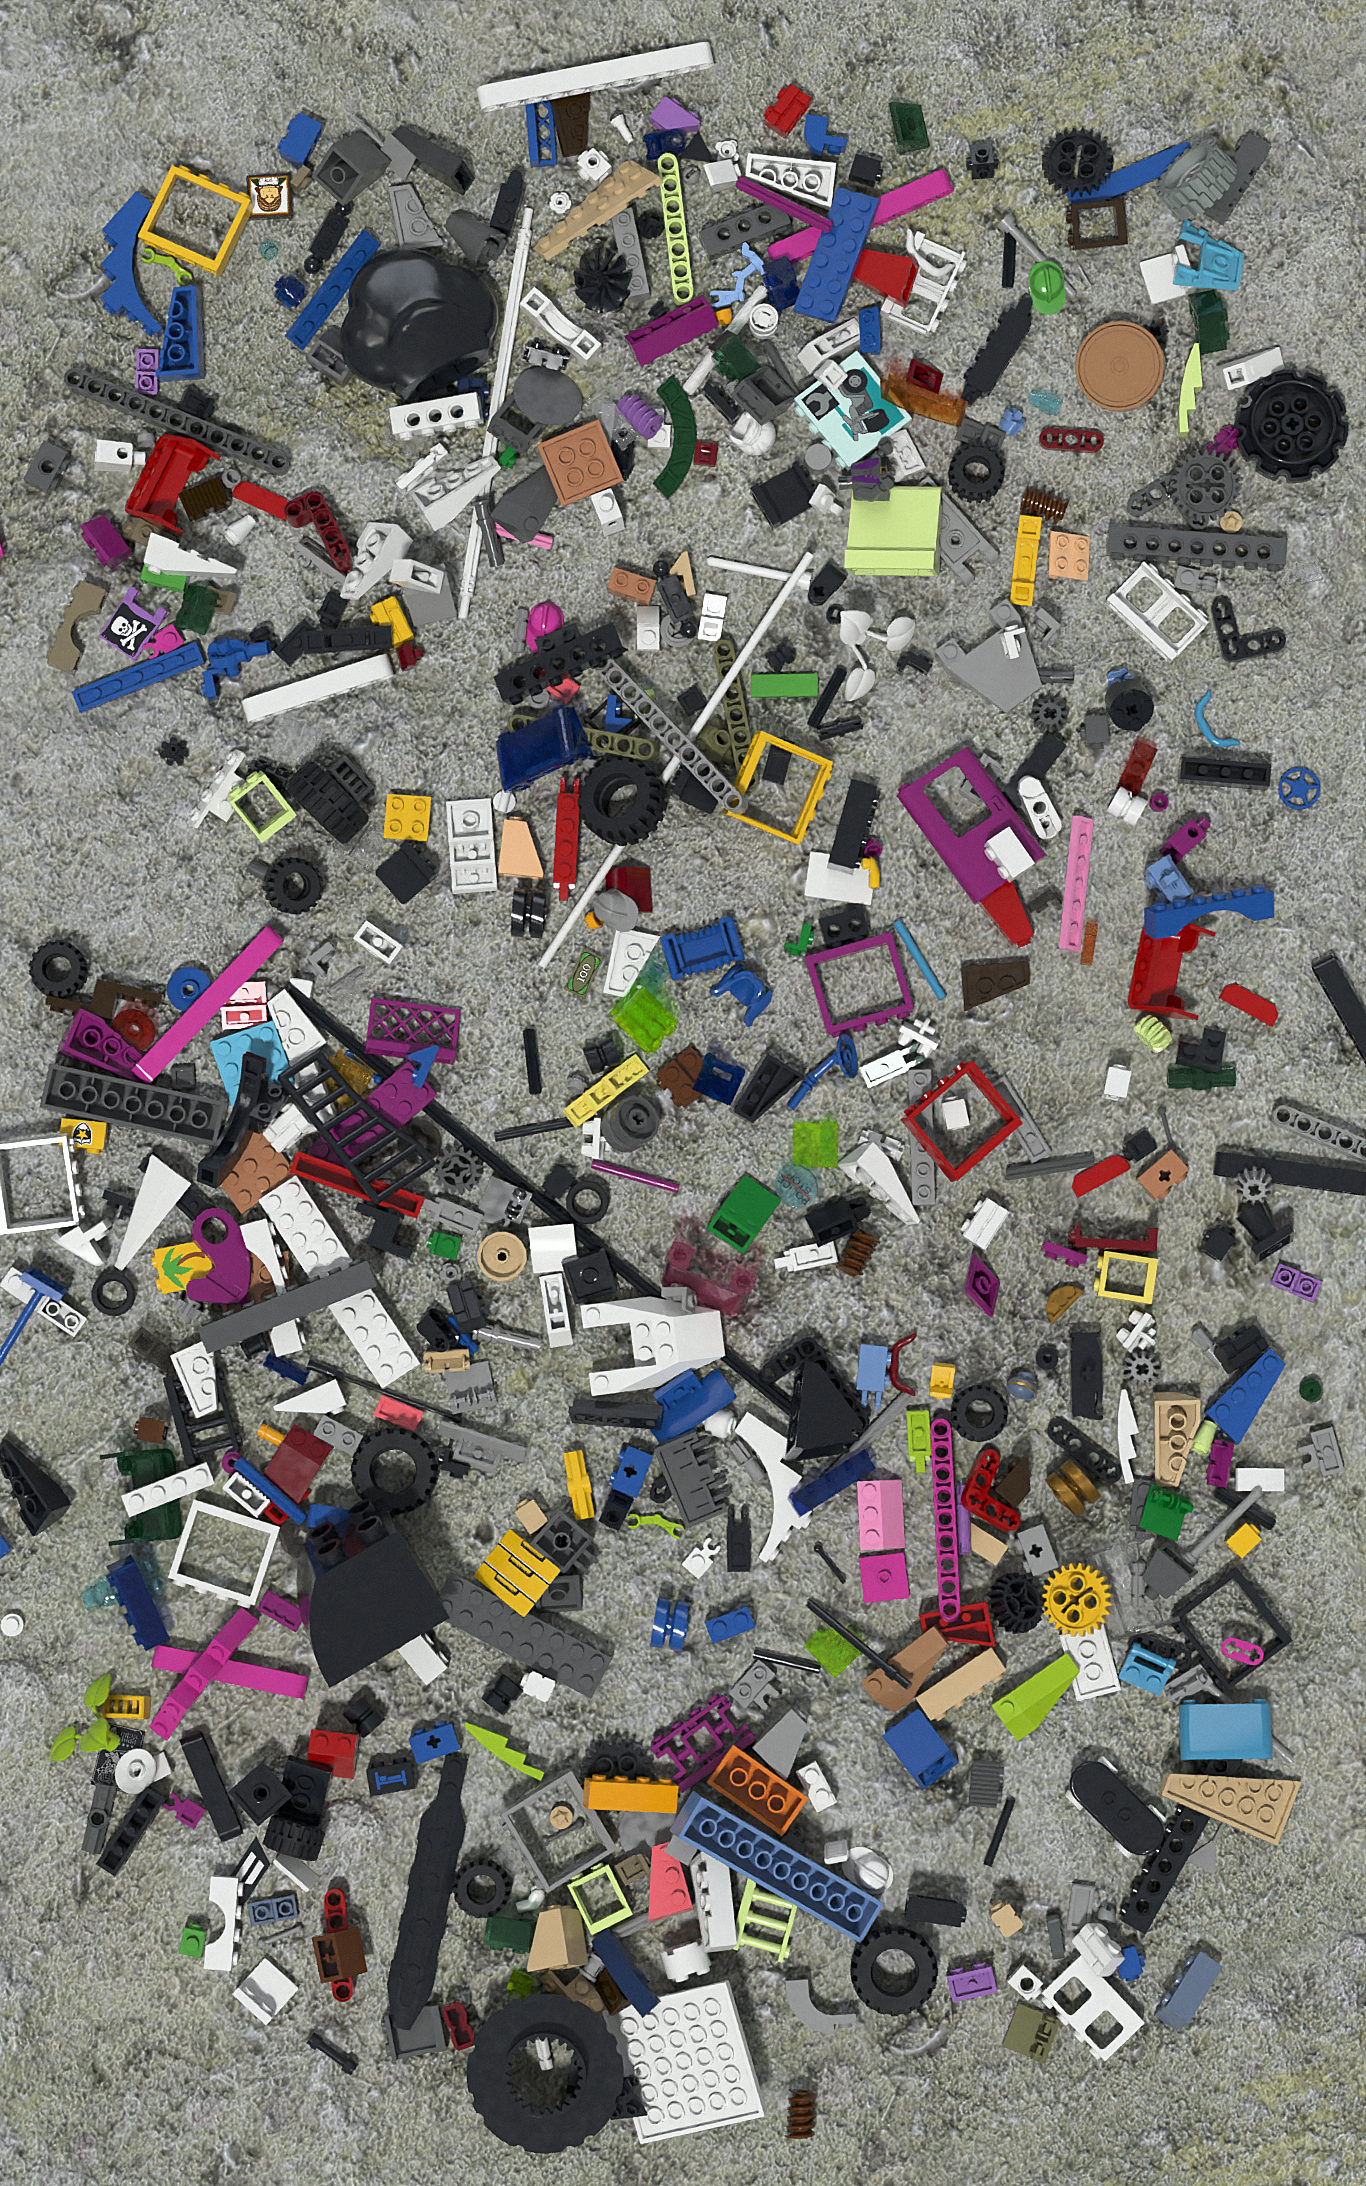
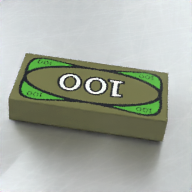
M583 949L564 990L585 999L604 958Z

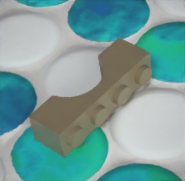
M82 580L79 585H75L71 595L73 597L70 606H66L63 613L65 620L62 626L59 625L55 632V644L53 647H49L46 654L49 666L75 676L83 655L74 644V630L83 618L90 615H100L108 596L105 589Z

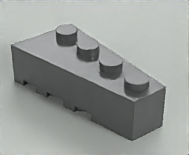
M1250 133L1246 139L1242 137L1235 147L1238 150L1235 156L1232 157L1230 155V158L1237 165V174L1234 175V181L1229 183V189L1222 193L1223 196L1219 200L1216 199L1213 202L1214 205L1212 207L1205 208L1203 214L1224 226L1270 153L1272 146Z

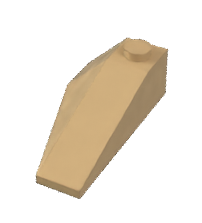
M1153 1392L1154 1471L1156 1486L1176 1487L1179 1485L1189 1450L1192 1447L1196 1430L1200 1424V1398L1178 1392Z

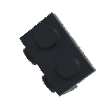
M690 753L689 757H687V760H693L695 754ZM681 762L679 767L682 769L679 778L675 776L669 787L672 789L671 797L707 814H712L719 801ZM705 767L703 769V777L709 774L710 767ZM721 771V772L725 775V777L729 780V779H730L729 774H727V773ZM724 782L718 784L717 792H721L724 789Z
M407 840L400 845L401 849L376 870V876L403 905L407 904L437 878L434 872L437 868L429 859L424 861L419 855L422 852L414 842L409 844Z

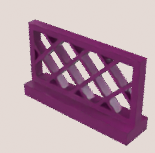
M371 998L364 1053L405 1059L406 1055L434 1046L431 1045L434 1042L439 1046V1050L433 1062L453 1065L456 1058L460 1009ZM375 1005L385 1006L389 1013L380 1019L374 1012ZM400 1008H405L411 1013V1016L403 1022L395 1013ZM423 1011L430 1012L434 1017L426 1025L417 1016ZM445 1014L455 1015L454 1023L448 1028L439 1019ZM392 1015L399 1025L389 1031L383 1021ZM413 1018L422 1027L414 1034L405 1026ZM435 1021L444 1030L436 1037L427 1028ZM379 1024L387 1033L382 1038L371 1037L372 1029ZM401 1027L409 1036L404 1041H398L393 1036V1033ZM423 1030L432 1039L426 1044H420L415 1038ZM447 1033L452 1040L451 1048L441 1046L437 1039Z

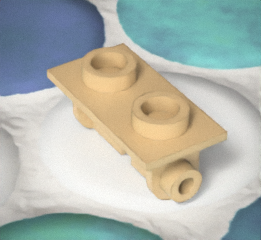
M469 1349L447 1350L442 1353L437 1351L423 1352L424 1369L429 1374L443 1373L447 1368H449L450 1372H466V1369H470Z

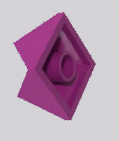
M974 1254L969 1263L962 1292L976 1308L991 1317L994 1315L1000 1281L981 1259Z

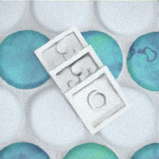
M491 798L447 801L448 842L453 894L498 891Z

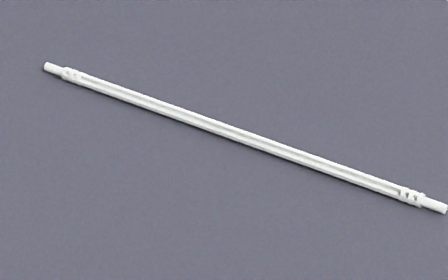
M524 208L522 227L518 232L487 428L491 418L505 401L532 234L530 227L533 209ZM487 430L482 459L491 455L495 459L498 438L494 437ZM492 478L477 493L475 501L489 498ZM475 507L460 596L462 597L458 616L460 619H467L470 598H473L483 537L480 526L476 524L478 519Z

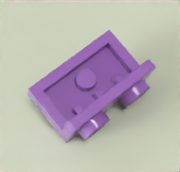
M986 1962L973 1964V1969L964 1970V1967L951 1969V1974H947L946 1977L952 2002L996 1993L997 1988L991 1964L986 1965Z

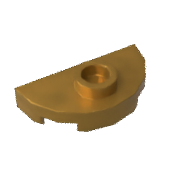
M1073 1286L1059 1287L1053 1291L1047 1299L1045 1308L1050 1322L1054 1324L1084 1291Z

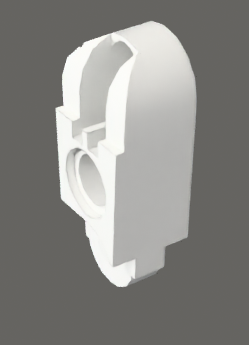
M1032 776L1022 777L1018 782L1017 790L1032 829L1042 839L1052 838L1062 827L1058 814L1039 780ZM1042 801L1041 809L1034 811V804ZM1049 821V825L1043 828V822Z

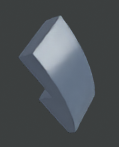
M294 1895L247 1903L251 1926L298 1918Z

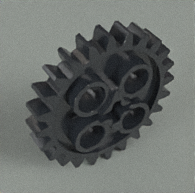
M1073 128L1072 134L1064 130V137L1056 134V142L1049 140L1050 147L1044 148L1045 154L1042 155V162H1044L1042 163V170H1045L1044 178H1048V185L1054 184L1055 191L1062 188V195H1065L1067 191H1070L1071 197L1074 196L1075 192H1078L1079 196L1082 197L1084 191L1091 195L1092 188L1099 191V184L1105 186V178H1111L1110 171L1113 170V155H1110L1111 147H1107V140L1101 141L1100 134L1093 137V130L1088 134H1085L1084 128L1081 129L1080 133H1077L1076 129ZM1082 146L1077 179L1074 180L1078 147ZM1070 149L1073 152L1065 153L1064 151ZM1093 152L1095 155L1087 156L1086 153ZM1063 169L1069 170L1068 173H1061L1060 171ZM1084 172H1090V173H1091V175H1089V176H1084V175H1082V174H1083Z
M613 1738L612 1745H608L607 1741L604 1740V1747L602 1748L595 1744L597 1751L594 1753L588 1750L591 1758H583L587 1766L579 1768L585 1772L584 1775L579 1776V1779L585 1781V1778H592L594 1774L605 1775L606 1779H613V1777H610V1775H614L613 1756H617V1770L620 1775L628 1777V1780H636V1777L653 1776V1772L646 1770L652 1766L651 1763H644L648 1757L647 1754L640 1756L639 1754L642 1749L638 1747L633 1750V1742L625 1746V1739H622L620 1744H617L615 1738ZM625 1758L633 1760V1765L629 1769L621 1767V1762ZM601 1760L610 1761V1767L607 1770L603 1771L598 1768Z

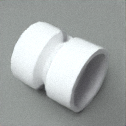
M758 304L750 312L749 327L753 336L764 340L769 339L776 333L778 313L771 305Z
M1121 786L1106 812L1115 817L1122 816L1124 822L1134 827L1148 801L1139 796L1132 797V792Z

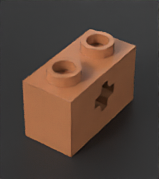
M614 567L607 586V593L650 606L657 585L655 580Z
M1171 1149L1136 1179V1182L1153 1201L1157 1197L1162 1200L1171 1192L1168 1188L1174 1182L1179 1185L1188 1177L1185 1173L1189 1169ZM1159 1172H1167L1169 1174L1167 1176L1168 1182L1166 1180L1161 1182L1158 1179L1161 1176Z

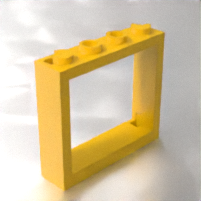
M172 165L138 234V238L144 244L221 277L253 211L254 204L250 200L251 197L243 192L236 194L230 191L231 188L225 184L219 183L216 185L211 183V179L202 174L195 176L191 174L192 171L184 166L180 165L177 168ZM178 177L241 205L214 261L151 233Z
M756 730L734 782V786L743 796L766 742L818 764L817 772L791 835L746 815L733 814L725 807L722 814L792 844L799 845L803 841L804 836H807L808 830L806 827L809 821H812L816 814V803L824 795L825 788L823 786L826 779L829 780L832 775L833 762L768 733ZM735 798L732 801V808L739 805V798Z

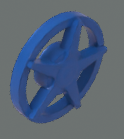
M1291 769L1280 779L1278 785L1279 797L1291 809H1307L1317 801L1320 795L1319 780L1314 773L1307 769ZM1301 772L1299 780L1293 782L1286 779L1291 773ZM1306 773L1311 776L1316 785H1308L1304 781V774ZM1283 781L1290 786L1291 794L1286 799L1282 793ZM1317 789L1315 798L1308 804L1306 798L1308 790ZM1293 797L1301 798L1305 805L1296 806L1289 803L1288 800Z

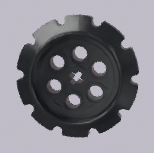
M1295 370L1273 372L1270 376V382L1259 379L1244 394L1243 398L1247 404H1240L1238 406L1234 419V429L1238 430L1242 435L1238 437L1236 444L1243 459L1246 462H1256L1255 471L1263 477L1277 481L1280 476H1284L1288 484L1307 482L1311 480L1312 472L1316 471L1322 475L1338 460L1339 454L1336 452V449H1343L1348 437L1349 424L1341 420V417L1346 413V408L1340 395L1336 391L1328 392L1326 390L1328 383L1317 375L1306 372L1303 377H1298ZM1301 402L1305 409L1302 411L1295 409L1294 403ZM1272 406H1280L1283 410V413H1274L1272 410ZM1308 420H1316L1319 424V427H1310L1308 425ZM1288 423H1291L1292 426H1296L1294 431H1292L1290 427H1287ZM1264 426H1272L1275 433L1267 434L1264 431ZM1300 440H1308L1311 447L1303 448L1300 445ZM1278 444H1287L1289 450L1281 451L1278 448Z

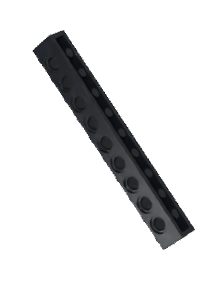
M1218 1759L1208 1760L1207 1763L1202 1762L1197 1774L1233 1777L1243 1759H1222L1225 1762V1769L1221 1772H1216L1214 1769V1763ZM1181 1804L1175 1810L1176 1819L1173 1823L1169 1822L1164 1830L1166 1836L1158 1849L1152 1852L1155 1855L1152 1862L1145 1864L1141 1872L1144 1875L1140 1883L1136 1882L1130 1891V1894L1133 1895L1129 1903L1124 1902L1119 1911V1914L1122 1915L1120 1917L1122 1922L1145 1935L1211 1818L1200 1812H1194L1191 1808ZM1185 1819H1189L1192 1822V1828L1188 1832H1183L1180 1828L1181 1822ZM1174 1839H1178L1181 1843V1848L1177 1852H1172L1169 1848L1170 1842ZM1163 1859L1168 1860L1170 1863V1867L1166 1872H1161L1158 1869V1863ZM1152 1879L1157 1880L1159 1883V1887L1155 1892H1149L1147 1889V1883ZM1142 1899L1146 1900L1148 1904L1147 1909L1143 1912H1138L1136 1910V1903Z

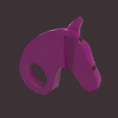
M218 1208L206 1209L194 1218L190 1231L192 1241L211 1260L215 1267L202 1279L189 1281L186 1284V1295L193 1301L218 1304L239 1303L244 1309L243 1305L249 1303L246 1294L250 1280V1257L241 1229L228 1212ZM208 1218L219 1219L226 1228V1236L219 1244H211L202 1236L201 1226Z

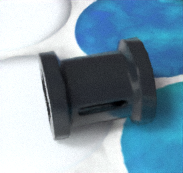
M261 1333L247 1342L240 1343L248 1360H251L254 1355L262 1351H269L268 1345Z

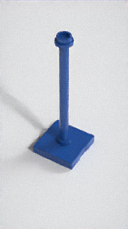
M32 1266L23 1272L20 1280L33 1287L35 1292L0 1348V1366L42 1296H48L59 1303L69 1291L67 1287Z

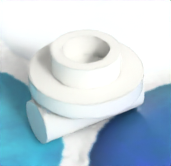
M502 789L493 799L495 809L504 814L511 812L516 804L515 797L510 790Z

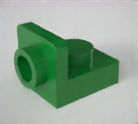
M435 1231L434 1235H429L426 1248H430V1254L457 1260L462 1238Z

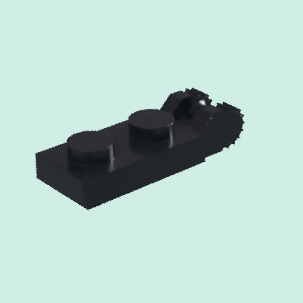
M728 1508V1526H726L727 1572H750L747 1508H742L741 1511L742 1526H733L734 1511L733 1508Z

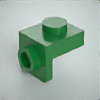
M500 440L507 449L497 463L501 470L505 472L508 467L512 469L518 460L516 456L519 452Z
M803 923L798 945L785 942L784 949L788 950L787 954L800 956L801 953H806L807 945H812L815 932L811 931L812 925Z

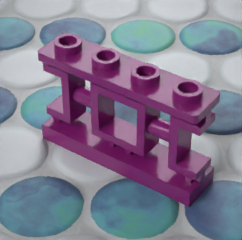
M717 1693L707 1701L709 1705L703 1710L698 1707L688 1714L690 1719L685 1723L681 1720L670 1727L672 1732L667 1736L660 1734L651 1741L653 1746L650 1749L658 1759L668 1753L679 1768L680 1772L671 1778L679 1786L681 1793L715 1770L730 1747L719 1754L717 1750L723 1747L724 1744L718 1735L729 1728L735 1737L742 1732L745 1736L734 1743L741 1750L756 1740L746 1724L735 1730L723 1712L732 1706L725 1694L720 1697ZM722 1702L724 1706L717 1710V1713L723 1720L713 1728L706 1719L699 1724L696 1722V1720ZM705 1726L717 1745L699 1757L687 1741V1738ZM685 1729L687 1733L682 1735L680 1739L686 1748L676 1755L669 1746L662 1751L659 1749L660 1746ZM690 1755L693 1756L698 1764L705 1759L707 1760L705 1765L684 1780H681L680 1777L687 1773L681 1764L683 1760Z

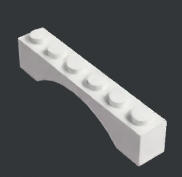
M263 1219L241 1225L240 1228L246 1248L265 1264L273 1278L278 1296L287 1293L284 1280L288 1279L285 1266H280L278 1258L282 1257L279 1244L274 1245L272 1236L276 1235L273 1222L268 1223V1219ZM299 1318L273 1328L270 1336L276 1357L304 1350L302 1346L306 1344L303 1331H298L296 1324L300 1322Z

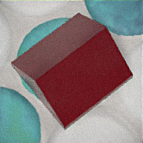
M626 866L609 870L605 876L606 892L609 889H617L636 903L639 914L652 913L650 868Z

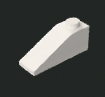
M853 318L809 342L797 356L810 374L815 372L827 359L834 360L860 342L859 323Z
M562 1273L541 1276L539 1279L550 1347L571 1345L573 1340Z
M335 1379L277 1404L273 1408L275 1411L331 1413L334 1416L345 1411L343 1407L348 1404L338 1381Z

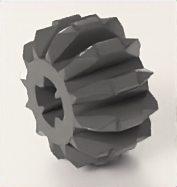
M1050 696L1046 697V703L1039 699L1037 701L1039 706L1033 705L1032 710L1036 713L1031 714L1030 718L1037 720L1033 726L1038 727L1041 725V733L1045 731V728H1048V733L1053 734V727L1056 731L1060 732L1062 730L1060 724H1067V720L1063 717L1069 715L1068 711H1061L1066 707V704L1062 703L1058 706L1059 698L1057 697L1053 703ZM1046 711L1054 713L1053 720L1050 717L1045 718Z

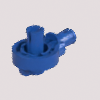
M224 637L212 642L208 646L207 656L213 668H225L227 677H235L241 672L238 663L250 662L255 656L270 655L272 649L269 640L250 644V641L247 640L239 641Z

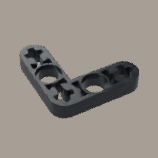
M1223 598L1213 602L1211 616L1221 654L1225 661L1234 663L1278 652L1285 646L1286 637L1280 631H1270L1240 639L1230 602ZM1218 604L1227 608L1224 611L1225 619L1230 617V620H1223L1218 623V620L1222 618L1220 611L1216 612L1215 610ZM1223 625H1230L1233 633L1230 636H1223L1220 628ZM1273 636L1281 640L1278 647H1275V644L1272 643L1266 646L1268 650H1264V642L1261 638H1265V642L1271 641ZM1235 638L1236 641L1231 643L1233 650H1238L1235 657L1226 653L1229 650V643L1224 644L1223 641H1230ZM1250 641H1257L1259 643L1260 650L1258 652L1249 651L1248 643Z

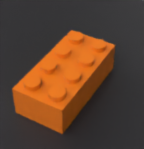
M732 1744L707 1780L710 1786L781 1836H783L808 1800L806 1795L734 1744Z

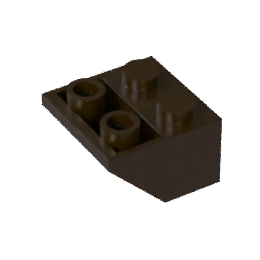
M1025 1455L1021 1458L1015 1457L1007 1466L1010 1471L1006 1475L1000 1474L993 1482V1485L996 1487L992 1491L1012 1508H1016L1031 1491L1029 1460Z

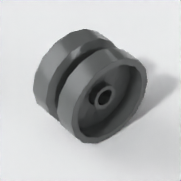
M629 1096L619 1101L607 1110L601 1122L602 1134L606 1142L613 1149L624 1153H631L648 1143L658 1133L659 1118L655 1108L647 1100L639 1096Z

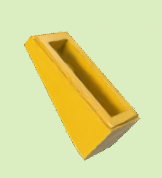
M108 1695L102 1704L101 1716L102 1718L149 1719L151 1697ZM111 1699L114 1700V1713H110ZM120 1700H123L122 1714L120 1713ZM130 1700H132V1714H129Z

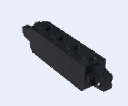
M1022 298L1015 309L1011 307L1008 312L1004 311L997 322L1000 324L998 329L990 332L986 339L988 345L985 350L982 348L979 350L974 359L977 363L973 368L969 367L963 376L965 388L960 398L961 403L971 408L979 397L984 398L991 394L1030 331L1031 320L1028 315L1033 306L1030 298Z

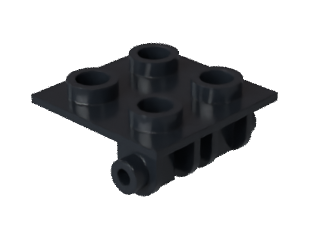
M629 2075L623 2079L622 2092L616 2097L617 2107L610 2118L611 2120L648 2115L634 2090L639 2085V2078L637 2076Z

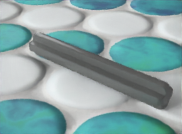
M1084 1155L1010 1167L1006 1169L1007 1180L1088 1168L1093 1167L1095 1162L1093 1155Z

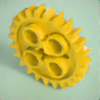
M1070 1563L1069 1568L1063 1565L1061 1566L1062 1573L1059 1570H1054L1056 1578H1047L1051 1584L1043 1585L1048 1592L1041 1596L1047 1599L1043 1606L1048 1607V1610L1043 1614L1051 1615L1048 1623L1056 1622L1054 1629L1060 1630L1063 1627L1062 1634L1067 1635L1070 1631L1071 1637H1076L1078 1633L1080 1637H1085L1086 1631L1089 1635L1094 1634L1093 1627L1101 1630L1100 1622H1108L1104 1616L1112 1615V1612L1108 1610V1606H1114V1603L1109 1601V1598L1113 1597L1114 1594L1107 1592L1112 1585L1104 1584L1107 1577L1099 1578L1101 1571L1095 1570L1092 1573L1093 1566L1088 1565L1085 1569L1084 1563H1079L1078 1567L1075 1563ZM1078 1578H1081L1083 1581V1587L1080 1590L1076 1587V1580ZM1090 1587L1093 1588V1590L1090 1593L1085 1594L1090 1589ZM1061 1592L1066 1595V1601L1063 1604L1059 1601V1594ZM1076 1596H1082L1078 1600L1080 1604H1072L1077 1600ZM1092 1596H1094L1097 1600V1604L1094 1608H1092L1089 1604V1600ZM1070 1606L1065 1613L1062 1612L1065 1607ZM1075 1610H1077L1080 1615L1079 1620L1077 1622H1075L1072 1618V1614Z

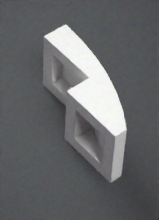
M705 593L698 639L720 641L727 596Z
M1236 1468V1491H1253L1256 1488L1262 1491H1284V1469Z

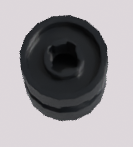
M612 1036L601 1040L598 1046L593 1043L582 1048L592 1075L604 1071L605 1066L612 1068L622 1064Z
M500 1673L493 1682L494 1687L488 1688L481 1698L504 1716L512 1706L511 1701H516L523 1692V1689L503 1673Z
M365 1695L343 1714L350 1724L357 1725L356 1730L363 1738L369 1735L386 1719L378 1709H372L373 1704Z

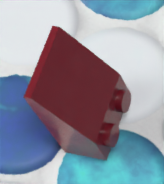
M294 1423L263 1475L298 1506L331 1455L333 1447Z

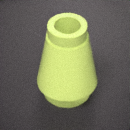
M1205 1420L1195 1434L1190 1449L1206 1456L1211 1451V1444H1213L1217 1425Z

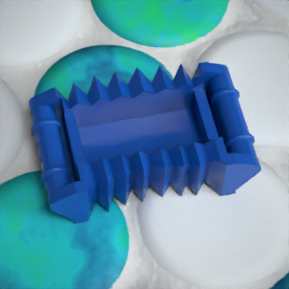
M732 916L720 919L717 926L712 923V927L709 928L707 926L705 932L700 929L699 934L693 931L691 935L688 932L684 935L681 932L679 937L672 933L659 938L672 981L683 980L686 974L690 979L693 973L697 977H699L700 972L707 976L709 970L715 973L717 967L722 970L724 964L730 967L731 961L736 964L745 960L743 946H741L736 930L737 927Z

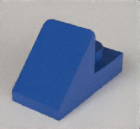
M608 694L605 731L620 733L633 722V719L615 718L616 714L620 715L621 701H617V695Z
M434 1045L405 1056V1059L420 1065V1069L415 1067L410 1078L414 1081L412 1087L419 1090L422 1088L439 1050V1046Z

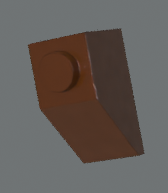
M141 1417L140 1421L135 1423L134 1434H137L136 1439L165 1445L170 1423Z

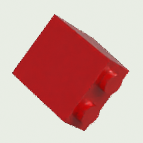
M322 1728L311 1729L308 1761L333 1768L331 1775L333 1777L354 1779L360 1734Z

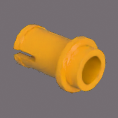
M262 1423L256 1435L260 1437V1440L263 1438L280 1447L287 1435L269 1427V1423L267 1425Z

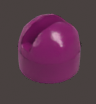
M1162 793L1155 794L1149 801L1150 808L1153 812L1157 813L1164 811L1169 805L1168 798ZM1158 801L1162 802V804L1159 806L1155 805V803H1157Z
M875 838L868 839L864 849L865 855L872 858L880 856L882 853L881 843Z

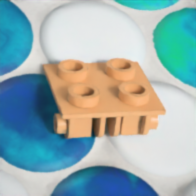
M1050 531V538H1048V541H1050L1048 551L1049 570L1047 571L1049 578L1058 579V577L1088 581L1090 537Z

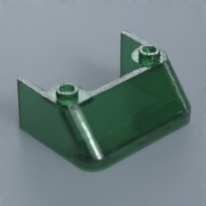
M167 1448L100 1455V1460L117 1458V1466L120 1473L124 1476L132 1475L133 1490L177 1474L174 1453ZM179 1498L136 1514V1521H130L125 1526V1539L109 1541V1546L179 1538L182 1533Z

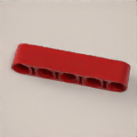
M332 1888L324 1896L327 1933L349 1928L346 1895L340 1888ZM331 1893H338L341 1897L340 1904H331L329 1895ZM333 1916H340L343 1919L342 1927H333L331 1924ZM353 1976L331 1981L332 1994L337 2001L346 2002L351 1999L354 1994ZM340 1985H346L349 1988L348 1996L342 1997L338 1994L337 1989Z

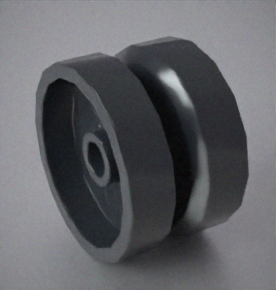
M514 887L511 937H523L526 931V924H529L530 937L543 939L544 925H546L547 919L546 890L534 889L530 903L528 902L527 889Z

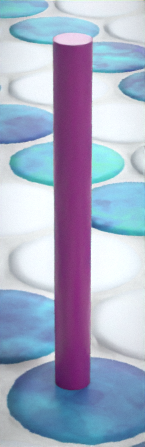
M593 1160L591 1165L592 1169L678 1193L680 1184L597 1160Z

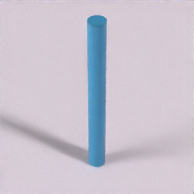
M901 919L893 923L894 927L938 1000L945 998L946 994Z

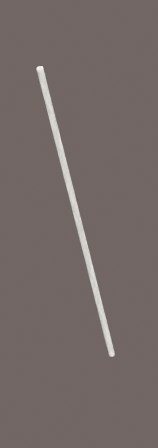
M806 552L687 734L692 742L814 558L809 552ZM675 754L659 777L664 786L680 763ZM615 844L538 962V965L544 969L546 968L625 846Z

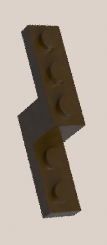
M97 979L91 1005L48 995L45 1005L50 1007L49 1011L63 1014V1010L72 1012L71 1016H75L78 1009L81 1008L101 1017L107 1023V1020H114L119 995L122 996L121 999L124 1001L135 1002V999L144 1001L143 1005L157 1007V1004L163 1005L165 996L161 993Z

